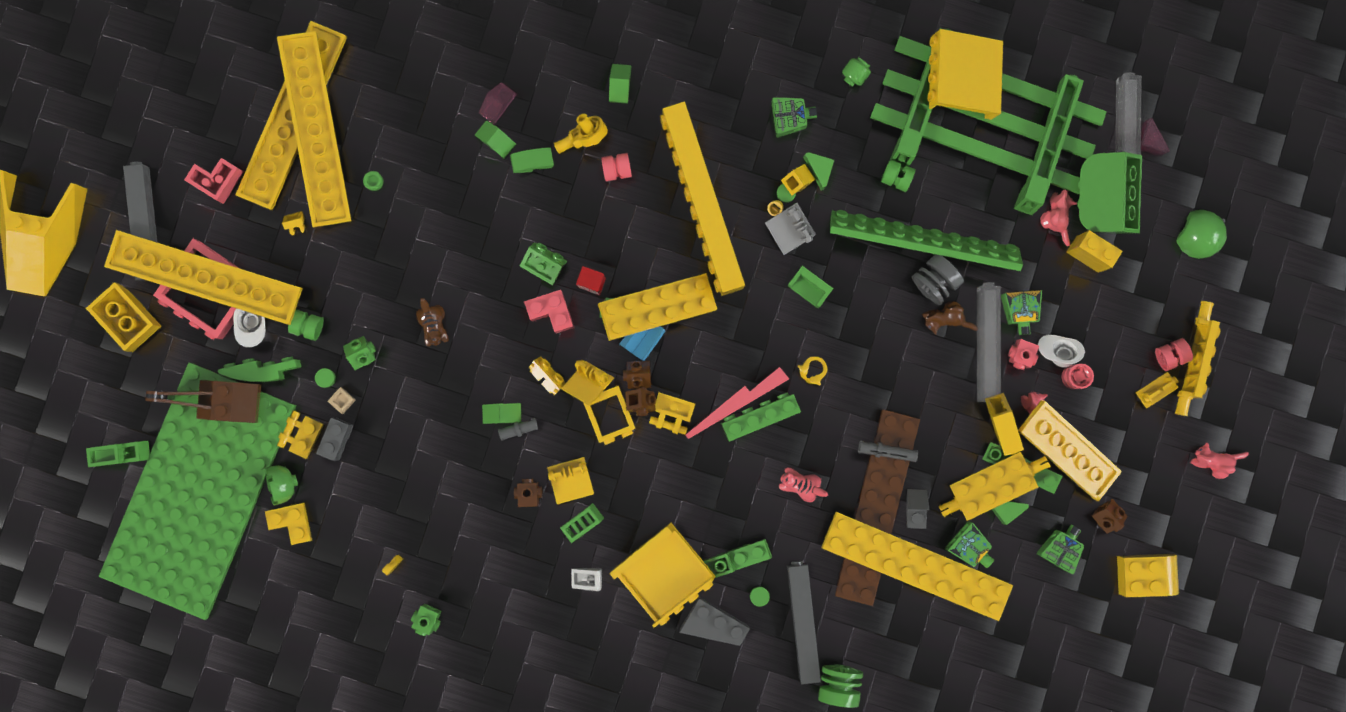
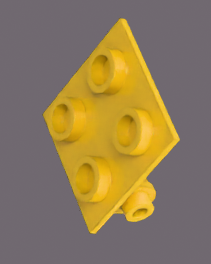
M578 360L575 363L577 371L561 389L590 406L612 382L614 377L587 361Z
M584 457L547 467L548 477L551 480L557 504L594 494Z

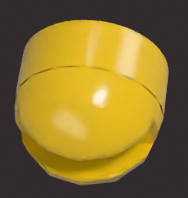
M774 200L768 205V212L772 216H776L784 210V205L779 200Z

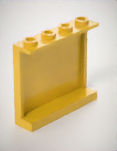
M944 29L938 30L930 39L931 55L929 57V64L931 67L928 77L930 91L927 97L929 109L939 105L983 113L985 114V119L990 120L1000 115L1003 41Z
M672 523L668 524L609 573L614 579L618 577L655 621L652 625L653 627H656L658 624L664 625L670 619L669 616L673 612L678 614L684 609L683 605L687 601L692 603L696 600L701 590L707 591L714 585L712 582L716 577Z

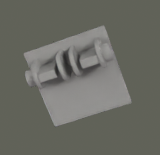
M798 203L765 222L783 255L804 242L809 243L813 240L812 237L816 235Z

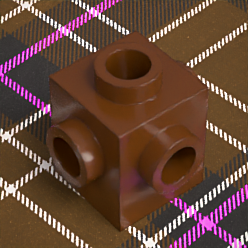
M650 361L627 362V370H623V380L627 381L628 389L651 388Z
M645 387L626 392V411L634 412L637 416H647L649 412L656 411L655 392L648 391Z
M522 479V483H518L517 487H514V498L518 499V507L539 506V498H542V486H538V482H534V479ZM527 489L531 492L530 496L526 494Z
M1114 499L1098 506L1092 515L1099 527L1107 534L1112 531L1117 532L1125 526L1124 522L1128 517L1123 508L1119 507Z

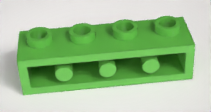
M787 392L777 396L778 400L771 403L770 400L760 403V408L753 410V407L743 410V415L735 417V414L724 418L725 422L721 424L728 441L730 442L800 413L801 411L794 394L789 395Z

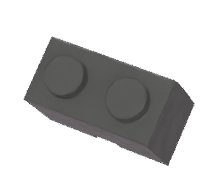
M331 418L316 454L333 461H339L354 425L338 418Z

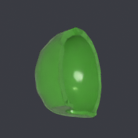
M1206 210L1191 211L1187 217V223L1176 241L1180 249L1190 257L1198 259L1211 257L1219 252L1225 244L1227 238L1226 226L1222 218L1213 212Z

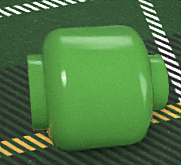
M859 57L857 59H850L842 71L845 76L844 81L852 87L854 84L858 86L863 85L871 74L870 65Z

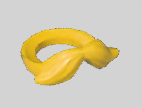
M809 357L803 365H798L800 375L807 383L821 385L820 381L827 373V365L822 358ZM814 360L821 362L823 365L822 373L807 378L806 375L810 362Z

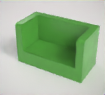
M803 266L788 284L789 288L816 308L822 305L833 290L831 286Z

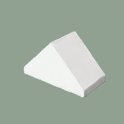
M601 568L571 569L572 588L593 591L601 590Z

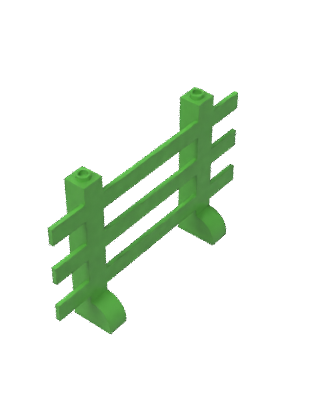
M899 36L894 51L924 61L926 64L920 81L888 69L882 83L883 85L914 95L908 115L875 103L870 118L902 129L900 138L891 156L892 160L901 163V167L905 165L910 166L917 154L921 139L924 137L1028 176V179L1018 196L1014 209L1029 215H1033L1044 204L1050 184L1080 194L1078 187L1080 178L1057 170L1055 167L1061 150L1086 159L1093 155L1096 145L1066 135L1072 116L1102 126L1107 112L1077 101L1084 80L1079 79L1075 75L1066 74L1060 80L1055 93L1002 73L1003 91L1051 108L1045 127L1001 111L1000 115L990 120L985 119V114L946 107L1039 141L1040 143L1033 161L929 123L928 119L932 109H929V101L927 99L930 91L928 77L931 67L929 64L931 47Z

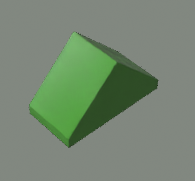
M612 64L609 102L628 104L631 65Z
M487 120L475 134L477 138L504 159L516 145L503 131Z
M808 152L803 158L822 191L827 186L834 160Z
M521 403L482 405L483 424L522 422Z
M1009 501L992 509V511L1002 524L1008 525L1027 510L1029 504Z

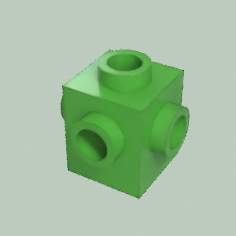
M364 336L354 339L343 346L345 356L354 370L376 360L374 355L376 349L371 341L368 342Z
M424 603L420 606L419 611L416 610L411 619L414 623L411 628L416 629L415 632L422 636L430 635L433 631L436 632L441 622L438 619L442 611Z

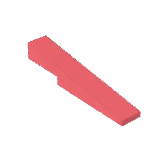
M779 367L751 391L744 386L686 434L687 438L693 437L789 380V378Z

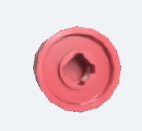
M628 153L617 154L616 158L612 155L601 157L606 182L616 180L618 176L621 179L632 177Z
M1183 338L1171 342L1170 346L1166 344L1155 350L1158 363L1165 371L1176 368L1178 364L1183 365L1193 360L1192 350Z
M1074 364L1063 370L1061 378L1064 385L1069 389H1083L1091 385L1094 374L1088 365Z

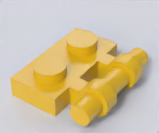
M659 392L655 408L656 412H659L660 415L659 418L651 416L649 424L656 425V428L672 430V433L675 434L681 433L686 435L688 428L681 426L682 420L690 422L695 404ZM665 415L677 418L676 422L665 421Z
M294 410L291 417H288L286 420L287 425L284 432H281L278 437L280 440L277 446L284 448L286 443L289 442L291 443L290 452L308 459L324 424L308 416H305L303 422L298 420L301 413ZM294 426L299 428L295 438L290 436Z

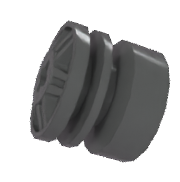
M935 254L926 262L930 271L921 267L919 273H915L912 276V280L924 296L935 304L941 305L944 302L943 298L949 297V292L946 288L955 291L964 283V279L946 258Z

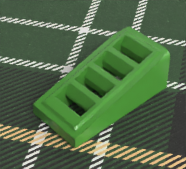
M592 503L561 526L560 529L572 543L599 524L604 517ZM582 516H584L585 519L588 521V523H589L588 526H587V524L585 523V521L582 519ZM575 521H578V523L581 525V527L583 528V530H581V529L578 527V525L575 523ZM571 525L577 534L574 535L568 526Z

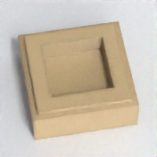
M340 387L328 402L341 414H344L356 399Z

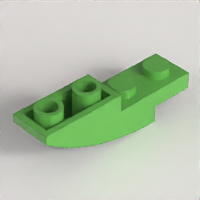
M287 357L281 359V363L275 364L274 361L263 363L262 367L261 361H254V358L243 360V364L240 365L235 363L225 364L223 369L218 370V373L237 380L271 382L284 380L283 372L301 368L300 360Z
M990 442L982 460L994 465L1012 455L1005 456L1001 446ZM1044 469L1034 476L1038 486L1052 494L1055 493L1063 477L1048 469Z
M766 539L703 561L716 576L715 578L732 573L735 570L771 559L772 555Z

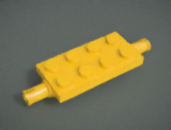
M1201 301L1198 317L1195 318L1197 329L1192 346L1193 360L1188 363L1183 388L1177 394L1179 399L1175 414L1188 416L1191 400L1193 398H1202L1206 393V379L1211 373L1210 362L1216 352L1214 345L1220 335V322L1210 320L1214 303Z
M1019 452L950 485L955 497L953 500L939 505L941 511L949 508L941 513L946 517L960 510L967 521L1039 488L1034 478L1035 474L1051 466L1049 462L1040 465L1048 461L1046 456L1031 463H1026L1022 453Z

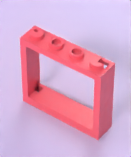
M194 238L184 250L191 254L199 251L211 260L239 268ZM159 286L153 295L159 299L157 302L166 308L169 306L174 309L173 313L178 317L189 319V324L196 329L202 328L205 330L204 334L213 340L215 338L223 340L234 324L233 318L236 308L231 307L218 327L214 329L166 295L171 289L170 287Z

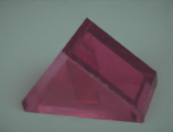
M503 83L498 84L487 93L479 114L495 124L517 94Z
M1150 118L1143 122L1134 149L1157 156H1162L1170 150L1153 119Z

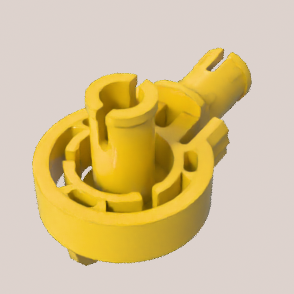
M587 114L579 115L576 119L578 123L576 128L569 131L567 137L554 143L558 153L560 154L572 147L578 149L582 146L589 147L600 143L608 133L607 126L598 116L587 117Z

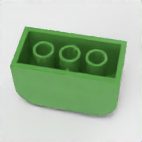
M1128 152L1099 153L1090 156L1083 163L1078 182L1080 190L1078 208L1080 221L1086 229L1093 232L1111 234L1140 233L1142 155Z

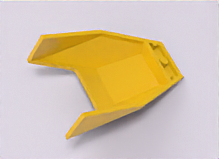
M0 170V235L7 290L46 297L76 245L87 188L71 183L54 213L49 218L13 212L10 210L17 176Z

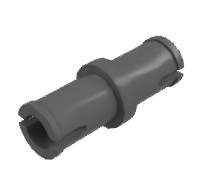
M533 418L521 423L515 422L514 425L498 429L501 441L514 436L521 437L524 433L538 430L536 419Z

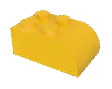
M116 282L86 307L90 314L124 351L134 352L161 327L137 298Z
M1176 554L1117 556L1119 595L1124 597H1150L1179 594Z

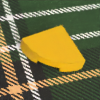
M396 555L382 569V572L386 575L391 574L403 558L400 555Z

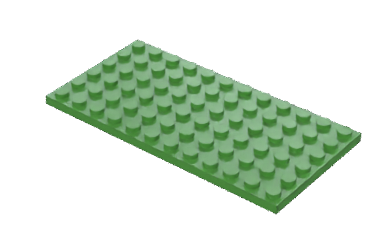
M189 362L177 391H199L200 380L240 382ZM261 391L258 423L196 419L197 408L171 404L99 577L207 620L265 483V468L272 466L279 449L277 444L280 438L278 437L281 432H284L287 425L286 420L288 417H291L297 405ZM175 395L173 401L198 404V395Z

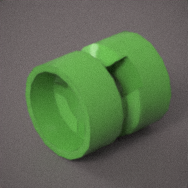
M890 159L881 182L889 186L894 184L896 189L906 192L916 169L906 165L901 167V163Z
M295 310L291 325L288 326V332L297 336L303 334L304 338L316 341L322 331L324 320L322 317L313 314L308 316L306 312Z

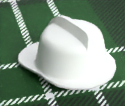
M236 308L233 318L235 339L244 347L257 346L265 337V317Z
M1046 335L1038 342L1040 353L1060 367H1069L1081 361L1085 354L1083 345L1075 339Z

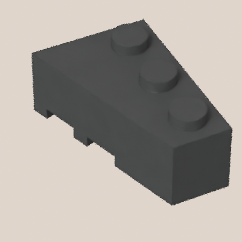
M699 596L683 622L680 633L740 646L750 628L749 625Z

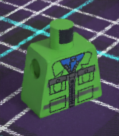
M802 98L772 99L776 137L804 130L807 127V119L817 118L816 107L805 108L804 99Z
M1073 525L1069 526L1066 533L1055 530L1036 554L1064 571L1074 574L1084 545L1076 540L1081 530Z

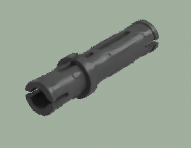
M860 441L858 446V453L875 455L877 458L883 456L916 462L918 458V450L882 445V442H877L876 444Z

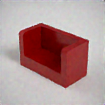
M582 266L576 285L580 289L601 295L606 278L603 273Z

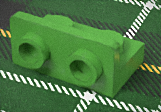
M534 242L528 248L520 267L553 285L567 261L563 259L562 255L549 251L545 245Z

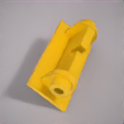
M542 357L534 360L529 366L530 372L538 381L543 377L546 379L542 385L550 394H557L566 384L563 377L551 368L550 363Z
M1166 372L1135 393L1147 409L1178 388L1176 385L1178 380L1175 376L1171 377Z

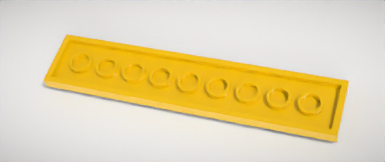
M310 21L306 32L316 31L327 85L347 36ZM285 81L236 192V196L272 211L298 153Z
M313 31L278 36L277 41L312 227L351 222L317 33Z
M118 230L115 232L104 267L288 325H291L303 289Z
M838 512L833 517L821 547L997 621L1001 618L1013 585Z

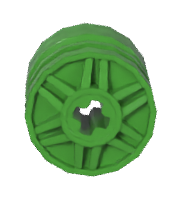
M824 665L822 672L828 675H822L821 680L829 683V685L820 686L818 700L839 707H859L861 693L852 689V687L862 686V682L857 679L863 678V672L846 665Z

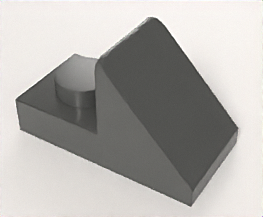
M907 489L906 528L926 529L927 510H929L927 490Z

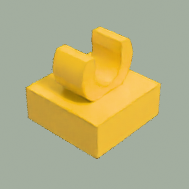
M303 211L284 216L283 227L285 230L289 229L291 235L295 234L294 227H299L301 232H304L305 216Z

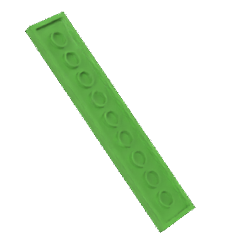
M832 210L830 233L1017 271H1021L1023 266L1020 250L1013 244L1003 245L993 240L983 241L973 236L963 237L957 233H943L938 229L928 230L918 225L908 226L898 221L888 222L882 218H868L863 214H848L843 210Z

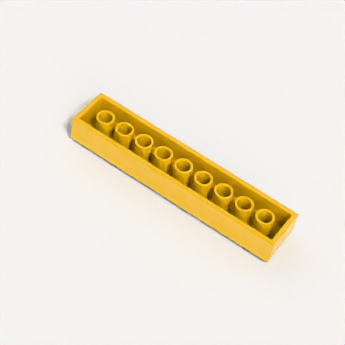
M685 101L663 108V115H660V121L663 130L668 131L666 133L668 146L674 149L672 152L675 166L679 165L678 176L681 184L685 183L684 194L687 202L691 201L692 204L690 206V213L692 219L697 220L696 231L698 237L703 238L702 249L704 255L709 256L710 259L708 261V268L710 273L715 275L714 286L716 292H720L721 296L742 290L745 287V283Z

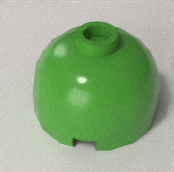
M283 466L266 467V481L268 490L272 494V497H270L272 504L278 505L287 502L294 494V486H298L296 475H291L290 471Z

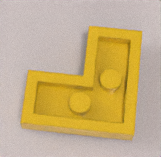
M305 503L265 511L268 530L288 526L291 545L312 541Z

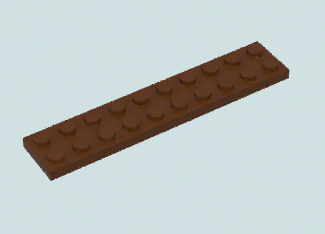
M882 410L874 443L882 442V445L913 450L920 419ZM870 455L854 517L855 520L888 534L892 533L910 461L883 456L877 458L875 455ZM844 558L835 596L873 606L881 572Z

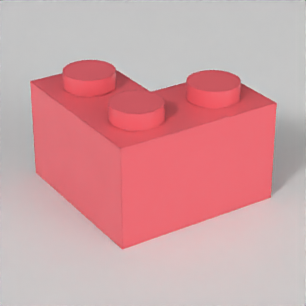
M221 158L212 173L194 164L184 180L224 204L244 171Z
M562 290L524 301L531 321L549 316L556 334L574 328Z

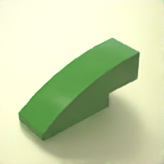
M148 441L86 448L88 467L149 460L150 456Z

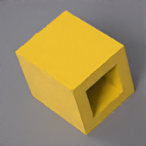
M804 164L791 171L781 181L789 193L794 195L805 189L816 179Z

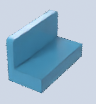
M660 326L625 336L620 345L642 361H645L665 333V329Z

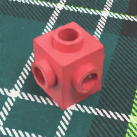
M1022 339L1016 340L1015 346L1012 345L1008 353L1010 357L1009 362L1014 363L1013 367L1021 370L1031 368L1038 360L1037 351L1039 346Z

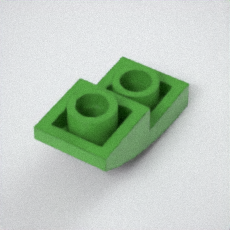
M551 148L526 150L510 155L513 173L532 172L534 169H546L554 166Z

